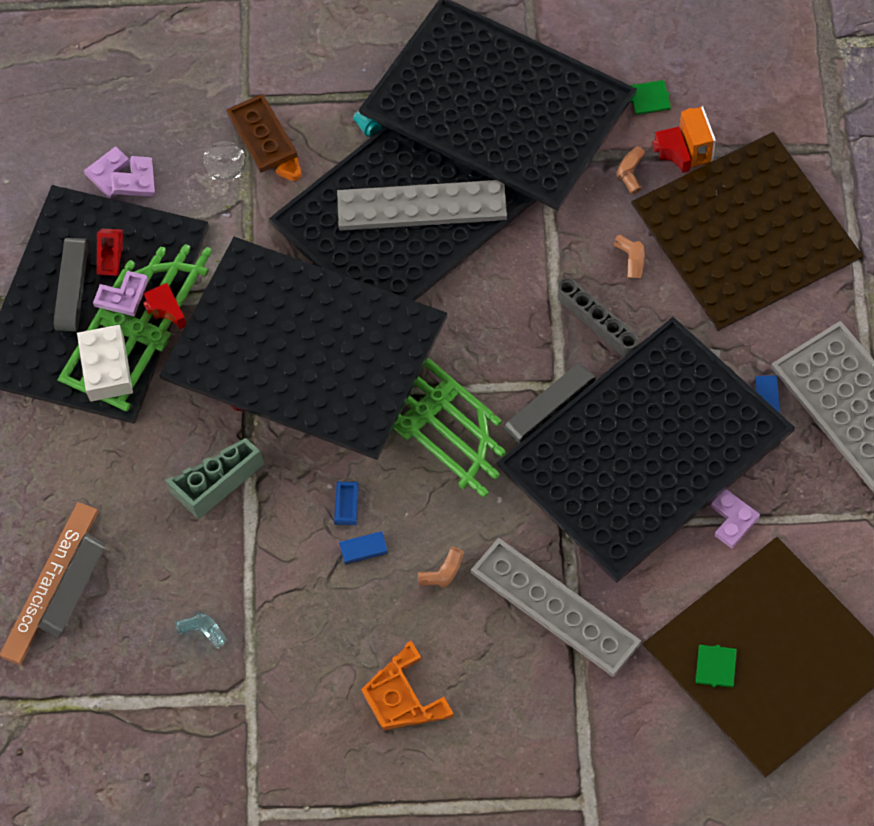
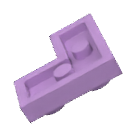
M115 146L86 168L84 172L108 198L113 199L118 194H112V172H119L130 162Z
M131 156V173L112 172V194L153 197L155 189L152 157Z
M127 271L120 289L100 284L93 301L94 307L135 316L148 282V276Z
M727 489L711 504L712 509L727 519L715 532V537L731 549L760 518L758 512Z

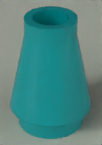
M359 111L353 116V120L367 137H372L382 129L380 123L359 114Z

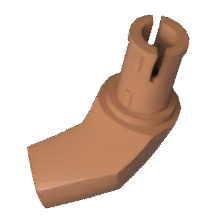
M640 147L633 148L624 157L616 172L618 180L625 183L631 195L637 194L642 190V186L634 175L636 166L645 155V151Z
M618 235L615 238L618 243L614 242L613 245L628 253L627 278H641L645 260L644 245L640 241L632 242L622 235Z
M451 547L443 565L438 571L418 572L419 586L439 585L441 588L449 586L459 570L464 551Z

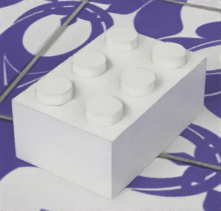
M120 325L77 333L85 389L90 402L133 393L125 339Z

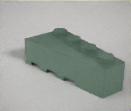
M245 438L222 450L221 454L216 457H208L195 468L191 469L189 467L182 471L183 474L175 478L173 476L168 478L166 483L171 494L199 520L264 465V461L260 451Z

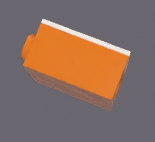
M703 106L688 108L682 111L680 130L691 158V168L712 162L716 140Z

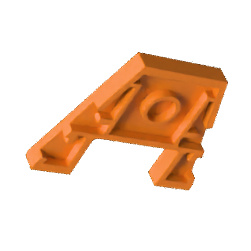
M409 641L405 648L397 656H394L392 661L361 689L363 696L383 730L454 717V713L444 697L423 707L405 678L402 670L421 661V656L412 641Z

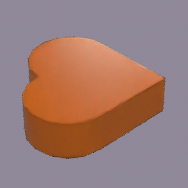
M298 158L279 165L276 169V174L290 181L299 180L302 172Z

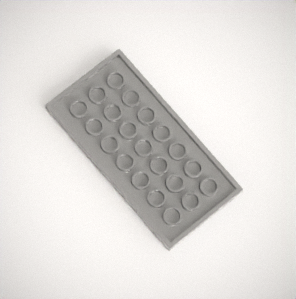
M839 321L773 362L771 369L874 493V360L846 326Z

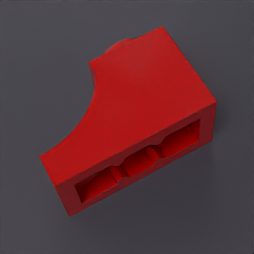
M680 127L655 132V140L652 141L654 152H658L660 160H670L680 168L682 173L689 172L691 158Z
M101 229L97 232V275H119L120 257L123 251V230Z
M168 283L144 293L146 299L143 302L148 314H153L155 320L165 318L175 323L179 330L185 328L187 324L185 317Z

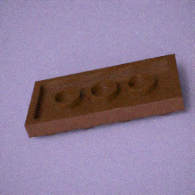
M263 94L226 109L230 121L260 173L298 157L297 151Z

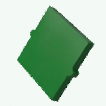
M664 80L630 85L637 89L636 95L631 101L635 115L671 110L668 98L670 93L667 92Z
M699 645L695 683L712 685L713 688L716 686L733 688L737 649L720 647V645Z

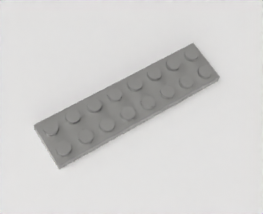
M497 180L337 190L339 231L507 220L504 184Z
M500 538L494 542L471 569L472 575L612 677L618 673L641 645L640 639Z

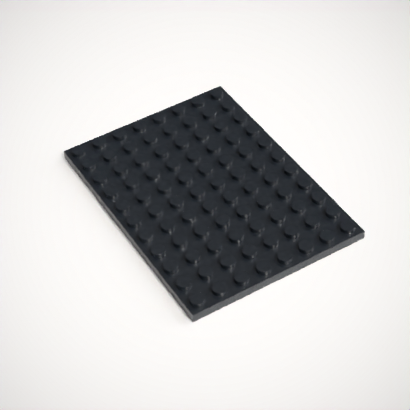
M438 0L359 108V114L558 211L636 95L637 89L452 0Z
M385 126L269 218V223L314 265L416 301L535 203L536 200L504 185L507 220L339 231L337 190L493 181V179Z
M51 185L0 310V390L135 424L162 352L154 351L133 387V393L129 394L125 402L131 404L128 411H124L102 400L90 402L86 393L59 382L57 379L79 344L77 333L87 331L100 309L94 307L93 304L100 284L113 287L129 260L135 263L131 272L148 266L160 247H164L166 252L159 264L174 262L181 248L187 244L190 246V251L185 256L186 258L183 263L195 265L209 228L208 221ZM101 229L123 230V251L121 252L118 276L97 275V232ZM65 238H84L88 240V255L77 332L55 331L54 315ZM178 270L169 287L175 298L190 272ZM168 271L153 273L145 287L144 293L159 287ZM144 293L136 314L133 316L138 319L141 318L146 310L143 304L146 301ZM152 315L148 323L159 327L164 318L155 320ZM171 322L170 326L168 327V332H170L173 322ZM124 336L125 344H126V342H127V340H128L129 338L126 337V336ZM136 342L127 357L130 375L146 350L147 345ZM81 358L69 376L78 381L83 377Z
M234 236L159 376L161 380L378 460L448 316L447 312Z
M672 317L499 460L497 466L618 583L793 433L795 427L678 320Z

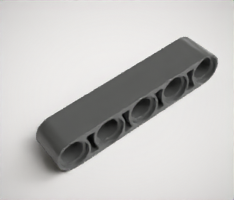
M65 238L54 315L55 331H78L88 255V240L84 238Z
M564 278L559 282L558 300L617 353L625 357L638 346V336L571 278ZM565 290H570L571 292H570V293H565V292H563V291H565ZM584 303L586 304V306H580L578 304ZM610 330H616L617 332H616V333H611V332H609V331H610ZM630 343L632 346H625L624 344Z
M581 363L576 364L513 416L504 426V430L520 444L595 382L596 377Z
M88 533L84 534L38 623V628L57 638L59 637L106 543Z

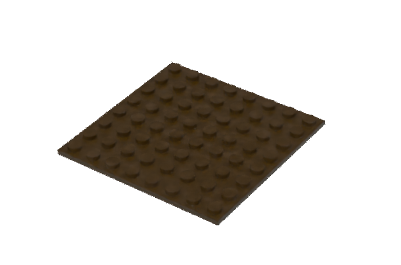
M774 131L631 201L643 222L718 331L863 258L862 253Z
M778 537L760 549L642 644L765 778L874 689V636ZM699 645H720V647L737 649L733 688L722 686L713 688L712 685L695 683Z

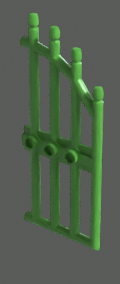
M185 244L174 262L159 264L166 252L164 247H160L149 265L135 271V273L147 275L149 282L153 273L168 271L160 286L168 283L170 286L178 270L190 272L175 298L179 307H181L199 275H208L209 269L205 268L204 265L207 262V258L210 257L212 249L206 247L195 265L183 262L186 258L185 256L190 251V246ZM129 260L126 263L125 269L120 273L113 288H121L126 272L132 271L135 263ZM100 308L87 331L98 329L99 325L103 327L120 325L123 335L129 338L125 344L127 357L136 342L147 345L146 350L130 375L133 389L154 351L162 352L169 342L172 334L167 329L172 321L164 318L160 326L156 327L148 323L153 314H148L146 310L141 318L138 319L131 315ZM78 344L57 381L86 393L84 376L80 381L69 377L81 358ZM129 394L118 396V398L101 399L124 411H128L131 406L130 403L125 402Z
M427 358L424 366L440 378L442 382L433 389L418 376L415 385L427 395L419 402L409 395L406 404L412 409L404 416L399 415L393 429L407 441L413 436L459 476L461 480L458 485L462 490L469 485L480 496L485 498L489 492L474 477L480 468L494 479L500 476L498 471L485 461L487 447L492 451L494 450L500 457L506 454L505 450L489 437L487 419L496 426H500L502 421L438 365ZM460 395L477 410L479 427L450 402ZM442 409L446 410L480 440L478 452L476 453L434 416ZM427 423L433 426L474 462L468 472L419 430Z

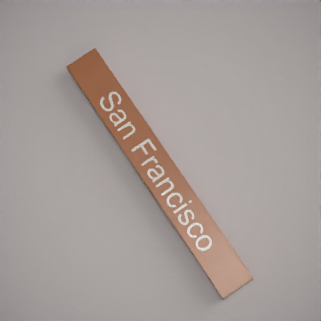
M77 502L0 652V658L21 666L39 630L37 627L79 542L84 534L89 532L98 514L97 509Z

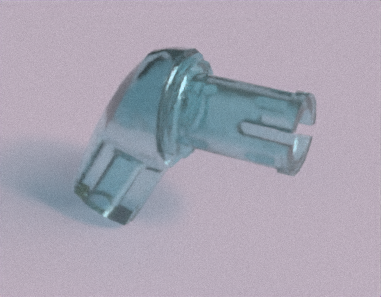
M196 612L193 617L175 620L178 634L198 630L204 634L216 649L227 641L218 625L204 612Z

